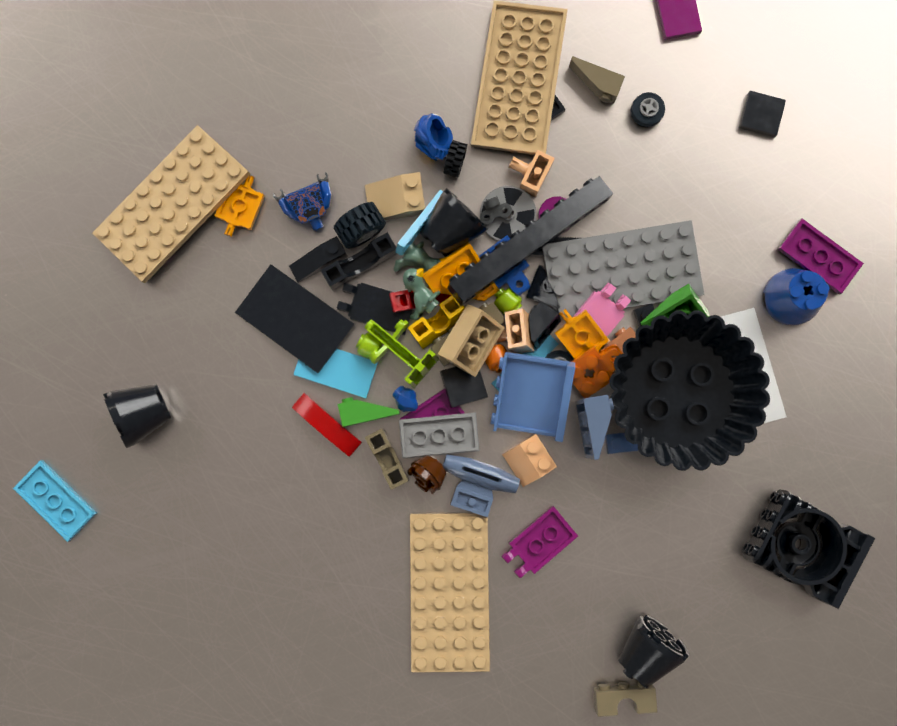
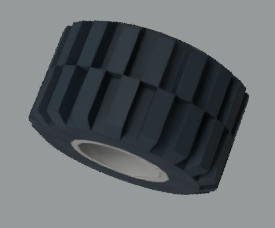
M367 202L352 208L342 215L333 226V229L345 248L349 249L358 247L375 237L385 227L386 221L373 202Z

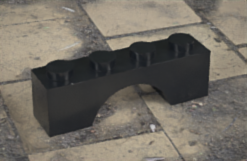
M387 232L371 241L368 246L355 255L336 261L320 271L330 288L334 290L396 255V246Z

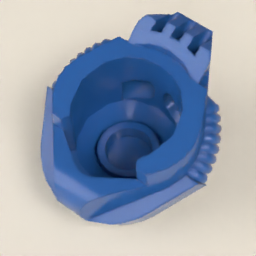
M433 113L422 116L414 128V131H416V147L433 160H443L448 155L451 142L453 141L452 131L449 127L445 126L440 116Z

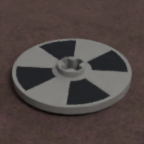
M502 186L496 188L483 200L484 202L497 196L500 204L508 203L512 207L513 214L510 219L498 216L491 224H484L488 228L486 233L497 241H500L507 235L510 238L517 230L523 231L525 229L524 226L534 219L536 221V207L533 199L527 192L518 187ZM483 202L480 208V215L486 210ZM503 208L502 212L505 213L508 209ZM485 215L484 218L486 220H489L490 216Z

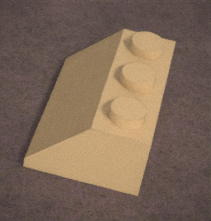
M467 304L438 355L476 377L505 327L483 310Z

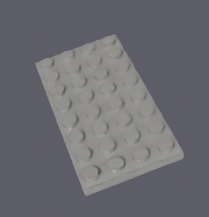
M692 220L550 243L542 248L547 278L560 305L559 309L554 307L552 309L558 313L566 309L571 317L576 314L594 291H601L608 282L617 288L609 299L616 303L624 294L631 300L626 308L661 303L672 293L687 284H690L697 296L704 295Z

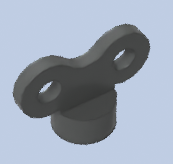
M497 196L483 202L486 210L481 213L480 220L486 225L491 224L498 216L504 218L510 216L512 207L508 203L500 204ZM507 208V213H503L502 209ZM489 215L490 219L486 220L484 216Z

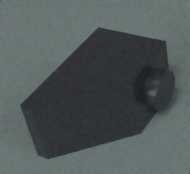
M542 301L535 305L529 314L531 341L536 349L542 345L562 321L559 313Z

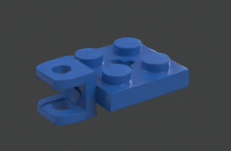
M508 235L505 236L478 257L480 258L486 252L492 253L496 250L495 247L500 242L504 241L506 243L510 240V238L508 237ZM525 260L497 280L495 284L499 289L508 284L511 290L520 296L530 288V283L523 273L530 265ZM519 282L523 283V286L521 288L517 287V284Z

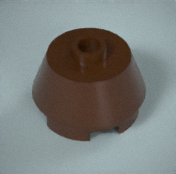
M428 455L412 462L411 467L407 470L409 476H414L416 480L414 483L424 492L430 490L431 494L441 489L446 476V471L440 461Z

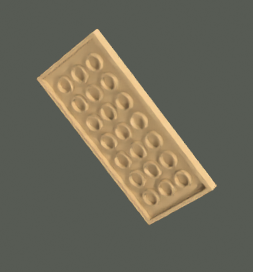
M493 1L471 147L535 155L537 150L546 154L568 9Z
M197 125L92 234L139 280L146 283L248 178L250 172Z
M476 513L410 514L411 672L490 671L487 517Z

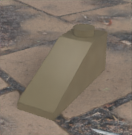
M572 56L569 68L603 102L614 103L625 76Z

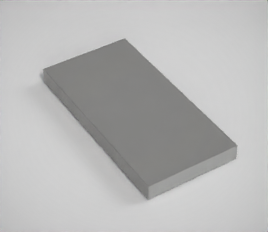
M476 412L399 420L402 458L480 451Z

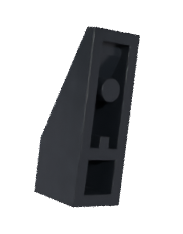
M336 236L320 244L289 265L297 283L320 272L321 269L330 264L343 260L348 256Z

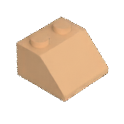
M533 434L502 454L515 476L520 479L522 487L557 468L537 434Z

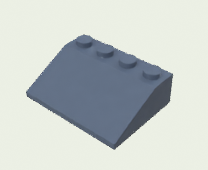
M608 395L575 401L585 458L598 460L612 416L611 411L614 410L612 398L609 399Z

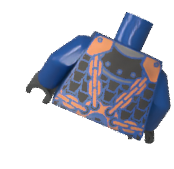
M325 172L326 177L324 179H320L319 174H317L318 182L289 194H285L280 189L281 196L277 197L273 193V197L279 203L283 213L292 220L300 221L301 224L309 221L313 230L322 228L323 224L320 216L326 214V210L330 207L332 195L328 183V174Z

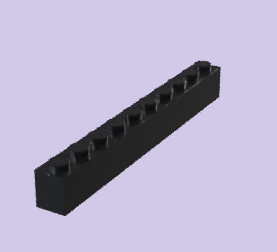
M600 176L594 180L590 178L583 184V188L573 190L569 194V198L559 200L551 211L547 209L541 213L537 221L533 219L524 226L525 229L523 231L517 230L510 236L509 241L506 243L504 241L500 242L495 247V251L483 254L479 258L481 261L476 264H469L464 269V273L461 275L457 273L451 277L447 289L460 306H463L607 202L613 195V192Z

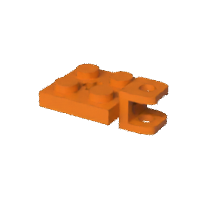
M616 344L609 345L600 353L593 346L571 361L575 362L573 384L584 399L610 383V377L615 371V358L611 356L617 357L623 354ZM586 369L595 371L592 377L585 375Z

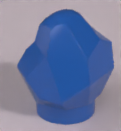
M400 386L394 391L393 398L398 409L402 412L415 411L418 408L416 392L414 390Z

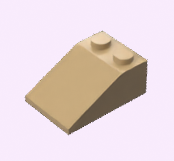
M420 172L402 174L365 185L367 202H373L385 220L419 216L425 209Z

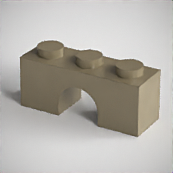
M382 428L366 436L365 439L373 455L376 457L390 489L392 490L408 482L409 478L384 429Z
M639 681L637 684L631 685L628 682H620L617 686H610V684L604 683L599 684L598 687H593L595 712L598 717L618 715V704L625 698L633 700L634 709L638 714L657 712L656 688L653 684L648 689L643 687Z

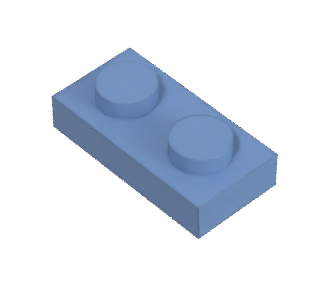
M625 433L608 434L605 437L607 454L638 451V444L629 443L625 438Z

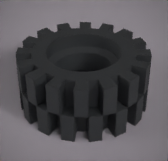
M455 140L451 142L445 161L444 174L459 177L468 144Z

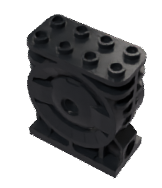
M787 490L773 491L769 497L770 503L768 507L764 508L760 514L761 520L759 524L755 525L751 531L752 537L750 541L746 542L742 548L743 557L788 582L804 585L806 593L825 604L839 609L875 538L850 525L839 524L829 514L812 506L811 503L803 501L800 497L792 495ZM800 514L797 521L784 524L788 519L797 518V515ZM781 523L784 524L783 526L780 527V529H779V531L777 532L776 537H775V536H774V533H775V530L777 529V527H778ZM800 539L801 546L796 548L795 543ZM811 563L810 565H808V566H806V567L797 568V569H796L797 566H804V565H807V564Z

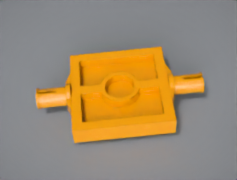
M249 175L244 185L241 184L219 206L215 213L216 218L228 223L224 234L232 237L235 227L252 230L265 195L251 188L255 179L253 176Z
M566 309L559 313L566 323L555 334L574 359L593 346L599 351L603 345L610 341L586 309L574 317H571Z

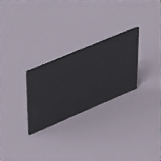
M270 264L235 311L246 322L257 328L317 373L321 371L354 326L353 322L272 264Z

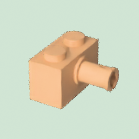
M537 150L531 163L527 164L513 157L508 168L524 174L520 189L536 197L555 158Z
M523 308L505 312L506 329L502 331L496 343L507 341L508 349L517 354L534 351L530 334L529 313Z

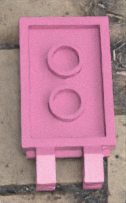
M608 282L601 291H594L574 316L579 315L586 309L604 334L608 336L625 316L623 309L627 307L631 300L622 294L616 303L612 302L609 297L617 288Z

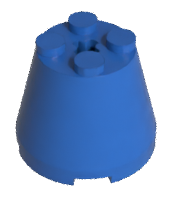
M797 268L782 270L772 276L765 286L766 310L774 320L784 325L806 323L813 319L823 306L828 296L829 285L821 275L812 271Z

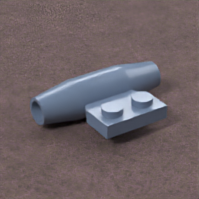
M447 454L443 463V468L446 472L462 480L455 488L450 505L488 517L493 502L492 490L516 493L520 483L519 478L501 468L472 458Z

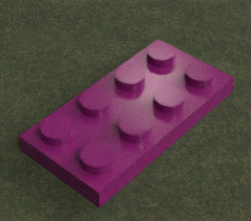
M803 218L797 222L777 249L803 269L821 275L829 285V288L837 294L843 293L864 264Z

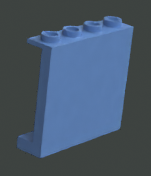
M505 352L504 357H500L499 369H502V374L497 377L496 387L499 388V395L495 394L493 406H497L496 413H492L491 424H494L493 431H496L497 428L552 436L555 437V441L563 442L575 362Z

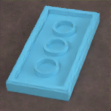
M336 349L319 373L298 359L293 375L367 399L378 362L373 364L367 358Z
M40 460L13 488L67 542H70L97 514L43 460Z

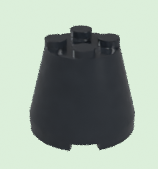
M447 188L440 195L421 228L422 230L419 232L426 240L432 243L431 246L438 253L445 257L483 235L488 230L484 223Z
M157 384L115 390L103 394L108 411L119 434H121L120 437L126 448L134 446L171 418Z
M640 615L632 628L618 661L625 668L623 672L628 678H635L643 687L648 689L652 684L684 663L689 657V652L681 640L675 641V637L667 631L668 628L648 615H645V617Z

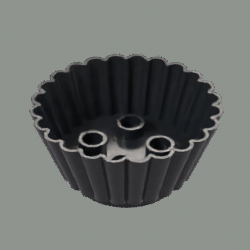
M698 310L692 311L689 315L683 311H675L670 314L669 318L657 316L652 320L651 326L642 325L638 327L635 338H629L624 342V354H620L615 358L614 368L617 372L613 373L609 380L610 386L614 390L610 398L613 400L614 409L618 410L615 414V421L621 428H626L624 432L626 440L629 443L638 444V450L641 455L645 457L654 456L657 464L661 466L673 464L680 471H686L691 466L696 470L703 471L711 463L717 466L724 465L728 461L729 455H740L744 451L745 443L753 442L756 439V427L764 424L766 413L763 409L770 403V395L765 390L770 383V378L762 370L764 358L759 353L754 352L755 346L753 341L748 337H741V331L738 326L734 324L725 325L723 318L718 315H711L707 318L703 312Z

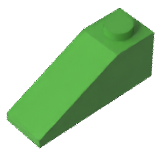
M353 397L342 399V403L338 404L342 427L400 414V411L397 409L353 400Z

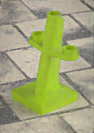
M371 319L364 328L384 345L380 350L375 349L369 356L371 362L376 364L388 350L392 351L412 368V371L404 380L415 389L437 363L438 357L429 349L420 360L397 341L409 325V322L406 320L403 321L401 319L395 325L396 331L391 336Z

